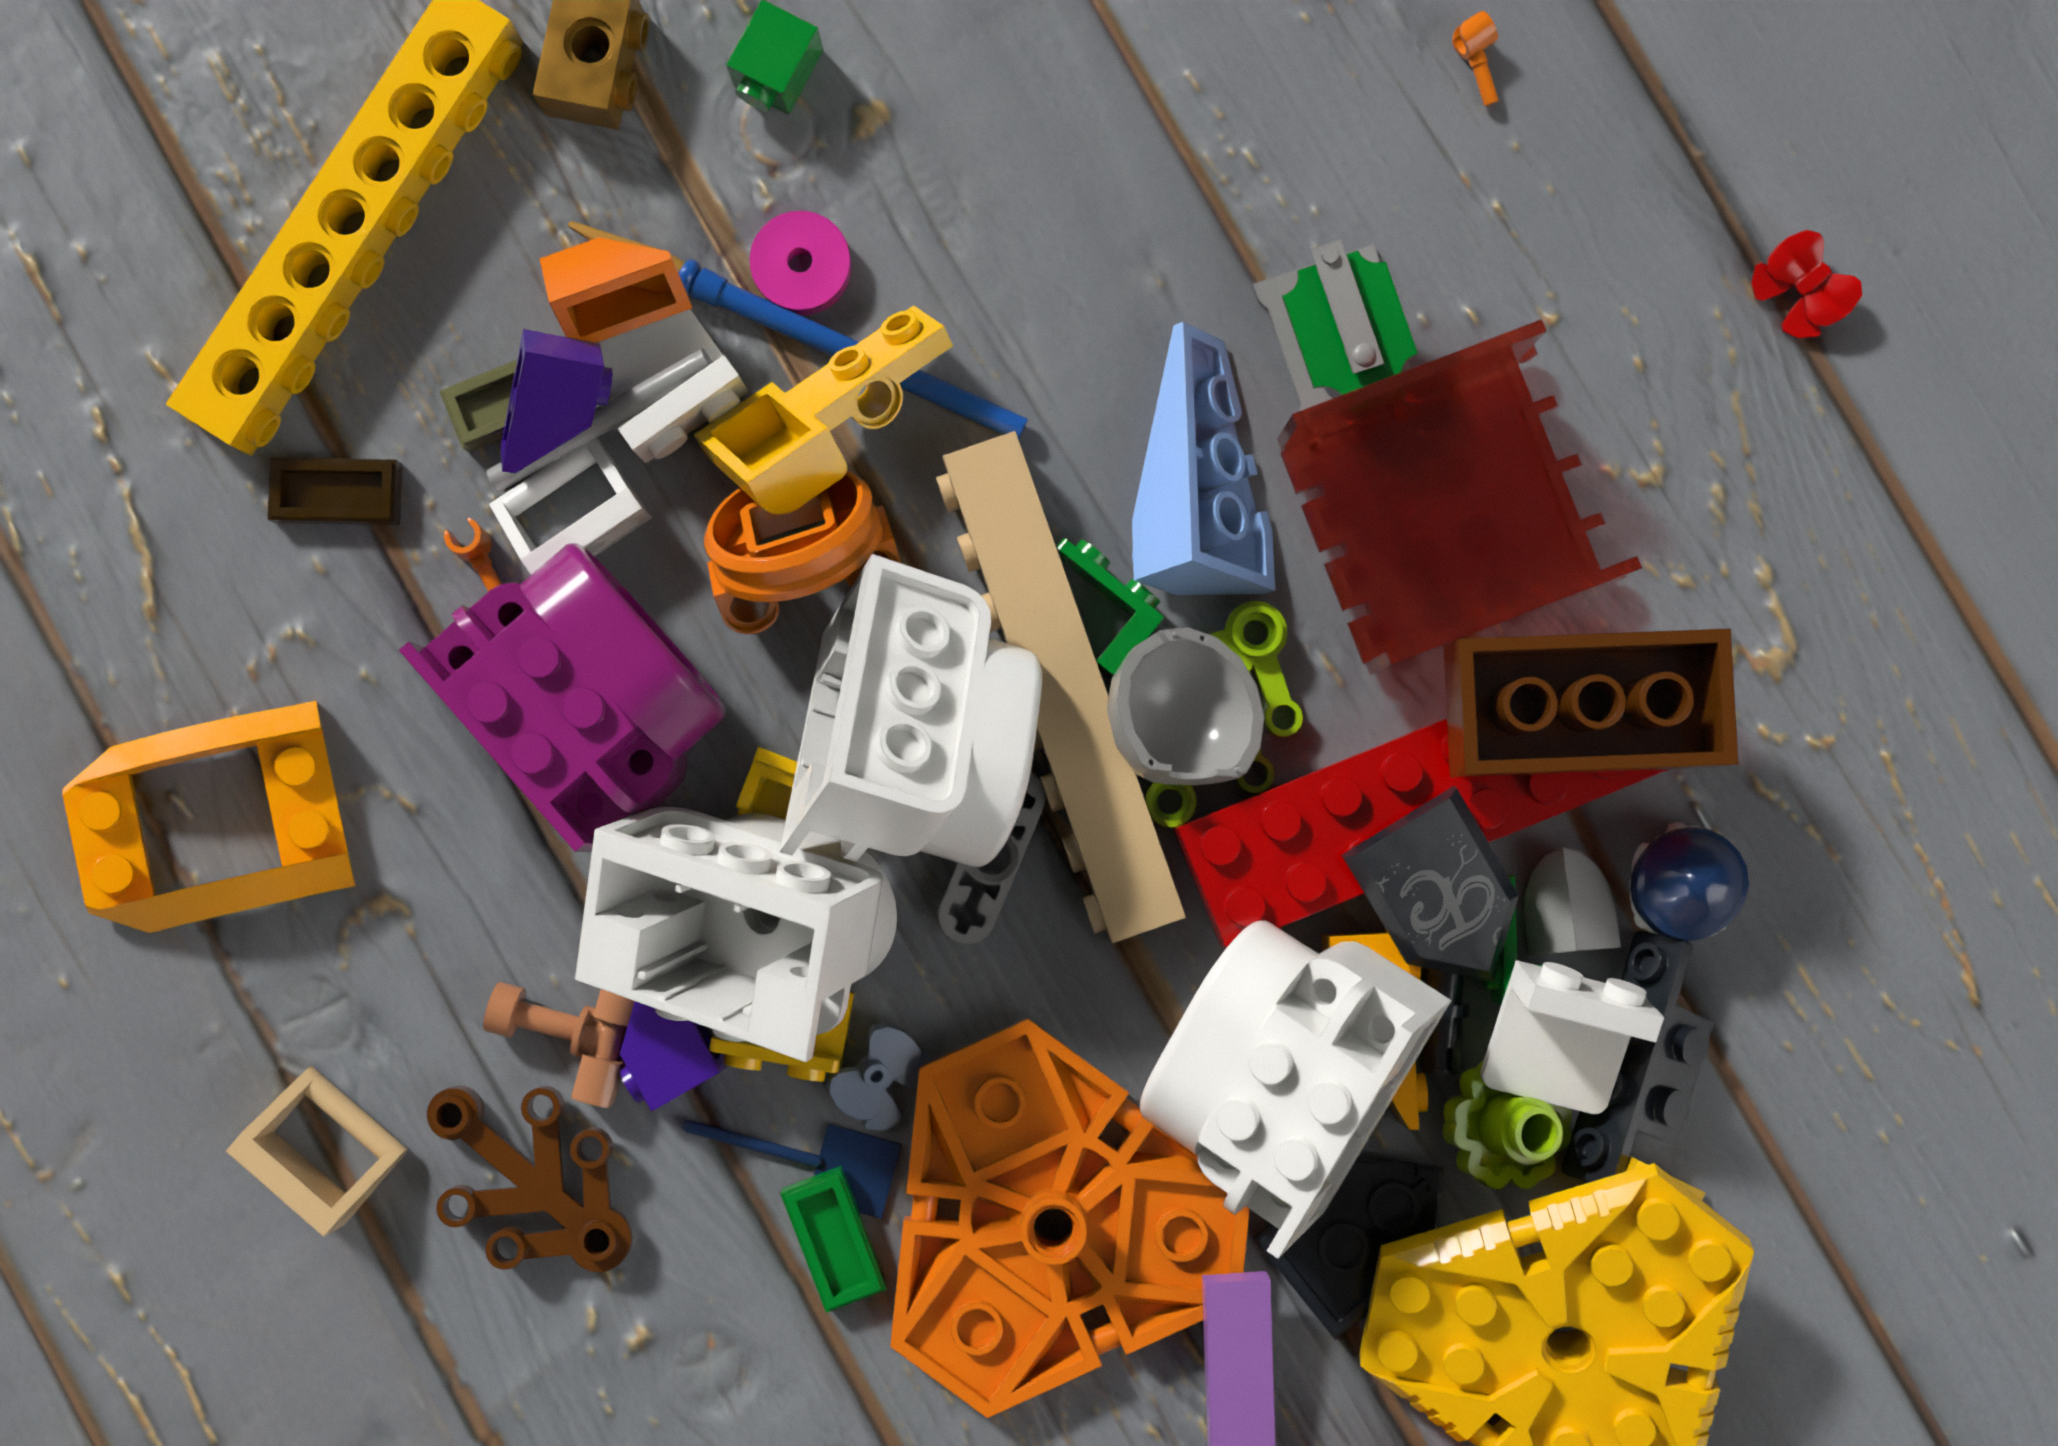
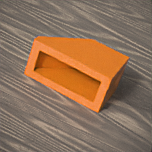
M598 237L539 258L549 304L565 336L568 338L597 343L692 309L690 298L670 251Z

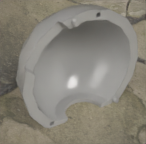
M1189 627L1159 630L1132 648L1112 677L1107 713L1114 741L1118 751L1137 775L1151 782L1161 784L1202 785L1233 780L1247 773L1261 748L1264 713L1257 684L1242 659L1217 637Z

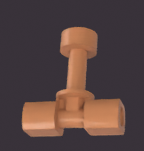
M498 982L487 1004L483 1030L511 1038L517 1027L571 1041L570 1054L582 1058L571 1098L603 1108L612 1106L615 1103L621 1081L620 1070L625 1067L624 1061L618 1056L635 1001L600 989L596 1008L585 1005L580 1015L575 1016L525 1002V988Z

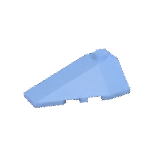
M1185 322L1173 326L1132 518L1134 581L1174 595L1267 594L1275 591L1273 534L1268 512L1262 511L1257 513L1248 479L1258 475L1253 454L1244 455L1239 444L1234 422L1240 419L1242 410L1225 342Z

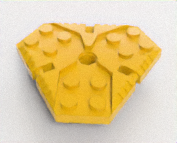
M1655 1163L1530 1200L1528 1202L1531 1215L1509 1222L1504 1210L1500 1209L1381 1245L1360 1348V1366L1402 1399H1407L1410 1405L1417 1411L1425 1413L1430 1421L1444 1428L1445 1432L1457 1442L1468 1440L1475 1446L1707 1445L1709 1427L1712 1425L1714 1407L1717 1405L1720 1393L1715 1374L1717 1370L1726 1367L1729 1346L1733 1340L1734 1326L1738 1320L1739 1305L1743 1299L1754 1249L1746 1235ZM1538 1241L1541 1242L1544 1251L1521 1257L1518 1247ZM1562 1327H1574L1573 1330L1567 1332L1555 1331ZM1670 1363L1688 1366V1371L1670 1368ZM1497 1413L1502 1418L1492 1426L1487 1421Z

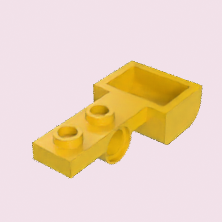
M913 305L906 311H900L889 316L882 323L880 329L855 346L846 347L835 353L827 365L786 393L771 382L694 434L707 458L764 510L777 515L791 513L839 481L847 472V463L830 431L848 418H852L859 425L867 429H878L888 425L898 415L902 406L903 391L900 382L953 347V344L944 325ZM867 385L864 392L858 397L860 391Z

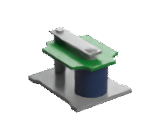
M1340 239L1310 249L1314 264L1252 285L1258 303L1268 311L1300 404L1298 420L1303 435L1425 395L1426 392L1420 376L1410 368L1408 359L1418 354L1387 263L1386 261L1379 262L1374 244L1346 253Z

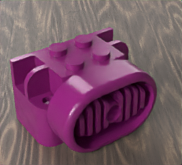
M578 543L566 544L521 584L514 582L500 584L488 591L470 608L461 605L451 614L455 621L425 647L408 641L399 649V652L574 852H592L595 829L656 808L677 790L684 781L688 768L685 752L721 722L725 716V706L722 700L699 671L605 566Z

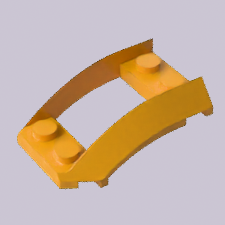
M317 701L210 721L112 746L63 788L62 796L84 904L89 914L147 933H154L306 896L356 887ZM257 746L282 867L156 895L132 775L192 759Z

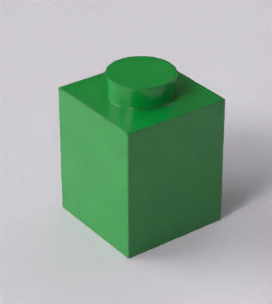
M761 0L726 64L733 85L737 88L735 91L736 95L758 110L768 112L772 106L789 115L824 51L818 27L765 0Z

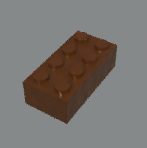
M1731 628L1457 639L1443 646L1450 778L1714 768L1739 765Z

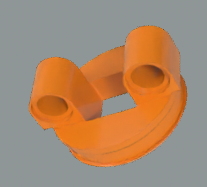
M849 471L846 472L843 478L797 510L782 515L767 512L739 488L718 506L704 534V548L711 559L707 564L713 597L724 623L731 630L740 634H756L772 626L779 614V601H787L814 594L833 586L843 579H846L848 585L852 587L872 554L901 563L884 506L875 507L872 503V493L867 483ZM825 519L824 525L763 545L761 543L762 539Z

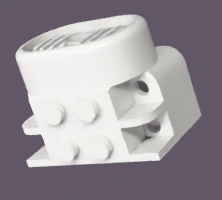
M874 554L870 556L822 635L782 836L781 853L792 856L810 830L841 839V857L855 862L860 859L867 848L897 856H909L921 851L971 867H981L991 862L1001 851L1018 818L1030 778L1041 700L1042 670L1037 656L1031 651L989 637L991 626L990 609L985 599L977 591L958 582Z
M652 808L602 826L594 831L575 980L656 1008V1013L665 1019L674 1021L689 1020L712 1029L713 1034L721 1039L735 1042L748 1041L807 1062L813 1058L816 1035L832 1030L843 1020L848 1006L851 984L875 970L889 952L897 925V908L894 893L886 874L868 852L865 851L856 862L841 857V839L810 830L792 856L781 853L780 847L785 819L768 814L747 813L723 820L686 808Z
M1256 921L1247 926L1229 944L1194 995L1148 1078L1140 1101L1141 1114L1146 1121L1197 1155L1203 1174L1213 1184L1228 1193L1223 1203V1207L1235 1215L1247 1206L1279 1229L1267 1249V1252L1279 1259L1325 1212L1452 1000L1365 945L1355 941L1340 942L1318 954L1270 922Z

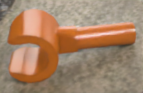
M1480 11L1455 29L1452 36V44L1456 52L1463 59L1469 61L1483 105L1486 107L1499 102L1487 63L1488 59L1483 51L1498 40V32L1489 14L1485 11Z
M467 518L475 532L472 543L466 547H461L456 536L447 529L444 533L445 544L460 559L471 563L475 572H478L486 589L490 591L502 584L488 556L492 546L491 537L475 520Z

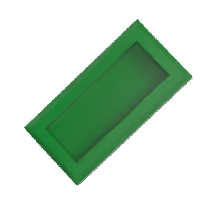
M842 1165L781 1189L780 1195L826 1313L887 1289L885 1276Z

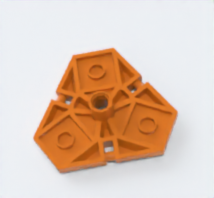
M1030 1018L1019 1021L920 1066L906 1191V1194L913 1195L911 1216H905L903 1220L890 1347L986 1418L1101 1367L1100 1355L1121 1345L1125 1354L1128 1355L1202 1321V1275L1244 1272L1250 1209L1245 1206L1235 1215L1223 1207V1203L1228 1193L1213 1184L1203 1174L1197 1155L1146 1121L1141 1114L1140 1107L1126 1098L1129 1095V1091L1111 1079ZM1111 1118L1129 1131L1117 1148L1099 1136ZM939 1198L961 1200L959 1219L937 1217ZM1052 1208L1064 1211L1072 1220L1069 1233L1062 1239L1055 1241L1046 1240L1039 1236L1034 1226L1038 1215L1044 1210ZM1103 1304L1111 1322L1089 1331L1082 1314Z

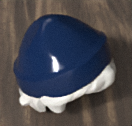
M1673 822L1668 825L1665 834L1657 836L1650 844L1642 843L1637 847L1632 861L1629 890L1631 909L1635 914L1634 921L1636 926L1650 933L1660 934L1671 939L1696 941L1714 936L1719 931L1725 930L1727 925L1739 913L1745 903L1748 892V870L1740 852L1722 835L1699 826L1688 827L1681 822Z

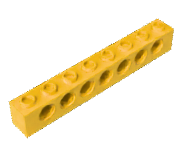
M480 0L431 1L165 405L228 445L251 457L258 447H263L272 440L281 423L279 414L291 396L303 391L311 381L316 368L314 361L327 341L331 342L337 339L346 328L350 318V306L362 288L367 289L371 287L380 276L385 263L383 256L396 236L401 237L405 235L413 226L419 213L418 203L431 184L439 183L448 173L453 161L452 151L464 133L473 131L482 121L487 110V98L499 80L509 78L518 66L522 54L521 46L524 41L509 18ZM459 57L469 58L467 67L460 74L455 76L444 75L447 65L452 60ZM423 109H434V116L429 124L419 129L410 128L411 121L416 113ZM392 160L400 161L399 169L394 177L383 182L376 181L377 172L384 163ZM356 212H364L365 218L360 229L352 234L343 235L342 227L345 220ZM329 264L330 271L326 281L318 287L309 288L308 278L312 270L319 265ZM294 316L295 324L291 334L283 340L275 341L274 329L277 323L285 317ZM258 368V384L251 392L241 395L239 383L242 376L247 371Z

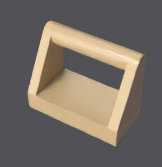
M313 1066L307 1068L241 1132L226 1150L231 1157L323 1237L343 1227L408 1151L401 1142ZM305 1096L379 1159L346 1193L275 1132Z

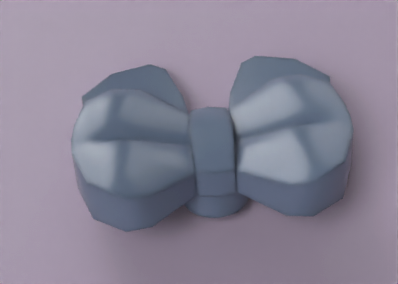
M884 1021L870 1027L867 1033V1055L860 1059L855 1067L840 1068L838 1073H829L826 1088L836 1106L848 1116L860 1121L863 1120V1125L867 1130H888L901 1123L902 1114L885 1089L891 1085L894 1079L908 1088L917 1090L920 1066L933 1061V1059L927 1052L922 1054L907 1031L897 1025Z

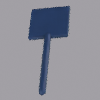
M686 1120L682 1125V1129L686 1133L815 1167L814 1176L842 1165L860 1213L882 1219L902 1143L828 1123L820 1155L692 1120Z

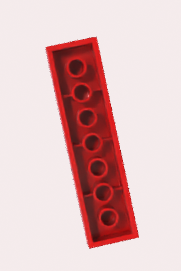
M1444 718L1172 829L1218 943L1226 949L1239 933L1256 921H1268L1280 928L1364 894L1341 855L1452 786L1458 789L1488 843L1670 769L1450 778L1447 718Z

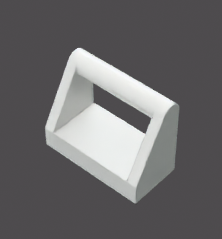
M598 437L540 469L489 504L520 560L530 574H533L568 543H578L585 547L593 556H596L652 518ZM597 462L616 495L536 548L516 516Z

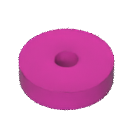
M790 211L774 217L757 233L750 250V271L763 298L801 316L813 315L831 307L844 294L850 281L852 261L845 237L833 222L814 212ZM804 254L812 259L810 268L804 272H795L790 269V262L797 255Z

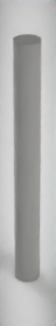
M703 348L699 349L608 401L607 406L597 407L592 427L515 474L502 472L501 462L487 470L489 481L499 492L507 489L643 412L713 363V361Z

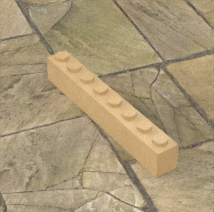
M1013 431L943 455L947 473L936 477L947 512L951 513L960 510L967 533L957 536V541L968 572L980 569L988 593L981 596L985 599L990 609V632L1001 629L1006 643L1031 651L1037 656L1041 665L1042 691L1034 752L1043 749L1051 771L1049 774L1040 776L1051 811L1054 813L1064 809L1072 831L1071 834L1061 837L1072 871L1076 873L1085 870L1093 894L1082 897L1094 934L1106 930L1109 940L1115 943L1186 918L1137 776L1116 747L1107 713L1109 697L1016 432Z

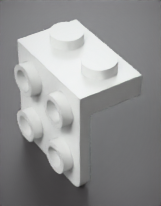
M691 309L597 342L601 345L604 367L613 369L609 401L701 348L708 353L713 363L643 412L618 425L621 435L631 449L645 463L653 458H664L676 451L688 439L687 434L706 421L711 423L740 403L739 398L749 392L738 373L725 355L720 352Z
M1516 960L1480 1075L1486 1086L1491 1089L1523 1097L1537 1098L1547 1103L1590 1114H1599L1608 1106L1630 1037L1656 1042L1664 1017L1645 997L1647 992L1635 984L1614 978H1608L1606 983L1584 978L1578 971L1557 963L1544 962L1541 967Z

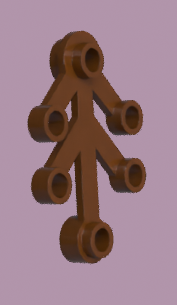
M453 1086L440 1091L432 1098L427 1108V1121L431 1130L443 1139L456 1140L461 1138L516 1185V1187L474 1190L467 1185L454 1186L439 1197L436 1205L437 1215L445 1225L461 1227L472 1221L475 1217L546 1211L565 1228L525 1234L517 1227H504L494 1233L487 1241L485 1253L490 1264L498 1269L507 1270L517 1266L524 1259L571 1255L580 1267L588 1271H609L617 1267L627 1257L633 1241L629 1221L621 1212L611 1207L608 1159L613 1151V1142L605 1130L597 1127L583 1130L571 1142V1157L579 1167L583 1168V1206L564 1190L559 1118L564 1111V1099L561 1093L551 1086H540L531 1090L525 1095L521 1103L522 1116L527 1123L532 1125L535 1164L483 1120L484 1104L481 1097L473 1089L466 1086ZM537 1095H545L552 1101L553 1112L550 1117L542 1118L534 1112L533 1100ZM446 1103H454L461 1109L462 1119L458 1126H451L444 1121L442 1110ZM585 1137H594L600 1141L602 1154L599 1159H589L582 1153L581 1144ZM452 1195H460L467 1200L469 1210L465 1217H457L450 1211L449 1200ZM601 1229L606 1232L609 1237V1246L606 1250L598 1251L590 1246L588 1242L590 1230ZM501 1237H509L516 1242L518 1252L515 1258H505L498 1252L497 1245Z

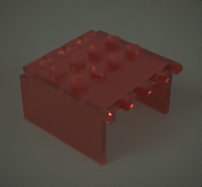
M1542 319L1291 415L1277 438L1282 451L1280 455L1296 495L1317 487L1320 491L1321 497L1301 505L1318 552L1322 553L1341 546L1345 556L1324 564L1342 612L1362 604L1365 605L1368 615L1347 623L1361 661L1363 665H1366L1369 675L1439 650L1457 639L1473 637L1606 586L1642 569L1638 556L1600 569L1586 532L1606 524L1602 512L1580 519L1563 474L1581 467L1582 462L1578 453L1557 461L1539 417L1559 408L1555 395L1533 402L1519 364L1528 362L1538 355L1534 344L1547 332Z

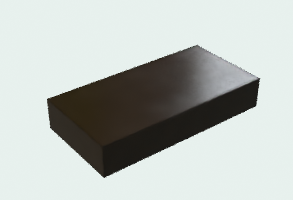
M270 457L268 520L273 523L400 525L402 463L395 459Z

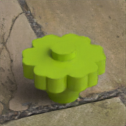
M1482 1061L1476 1068H1471L1461 1075L1459 1082L1462 1096H1455L1445 1103L1444 1118L1446 1122L1443 1127V1138L1448 1144L1459 1148L1456 1158L1458 1169L1472 1176L1478 1183L1496 1190L1504 1187L1507 1183L1525 1190L1530 1189L1538 1183L1539 1179H1545L1554 1173L1556 1167L1554 1153L1565 1149L1569 1145L1571 1139V1129L1569 1126L1572 1120V1110L1537 1098L1523 1097L1489 1088L1480 1075Z

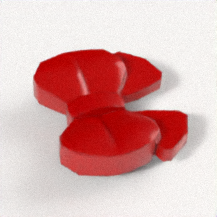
M1810 230L1796 233L1781 241L1767 258V264L1760 262L1755 265L1750 283L1754 298L1759 301L1777 296L1793 286L1802 295L1781 323L1782 331L1795 338L1818 337L1821 334L1819 326L1827 327L1845 318L1853 311L1862 297V284L1858 278L1853 275L1832 273L1830 267L1823 262L1824 239L1820 233Z

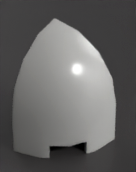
M1560 848L1545 855L1532 871L1524 894V922L1529 957L1574 951L1620 948L1615 904L1610 886L1598 866L1582 852L1572 849Z

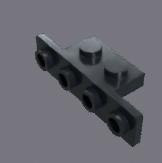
M1641 930L1634 934L1620 980L1635 984L1647 992L1645 997L1663 1015L1664 1020L1656 1042L1630 1037L1607 1108L1599 1114L1579 1111L1562 1165V1173L1564 1175L1589 1183L1623 1173L1636 1132L1677 1146L1682 1126L1689 1115L1690 1100L1699 1070L1708 1053L1709 1037L1714 1024L1676 1005L1693 950V945L1690 942L1675 940L1660 934Z

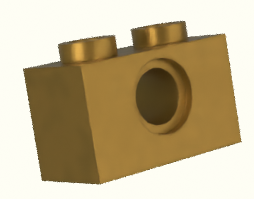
M639 0L552 1L533 90V97L546 116L619 130L623 110L631 111L636 97L637 77L635 73L631 72L636 50L643 51L645 49L649 35V14L644 12ZM598 44L609 46L606 56L595 63L582 61L583 54L591 46Z

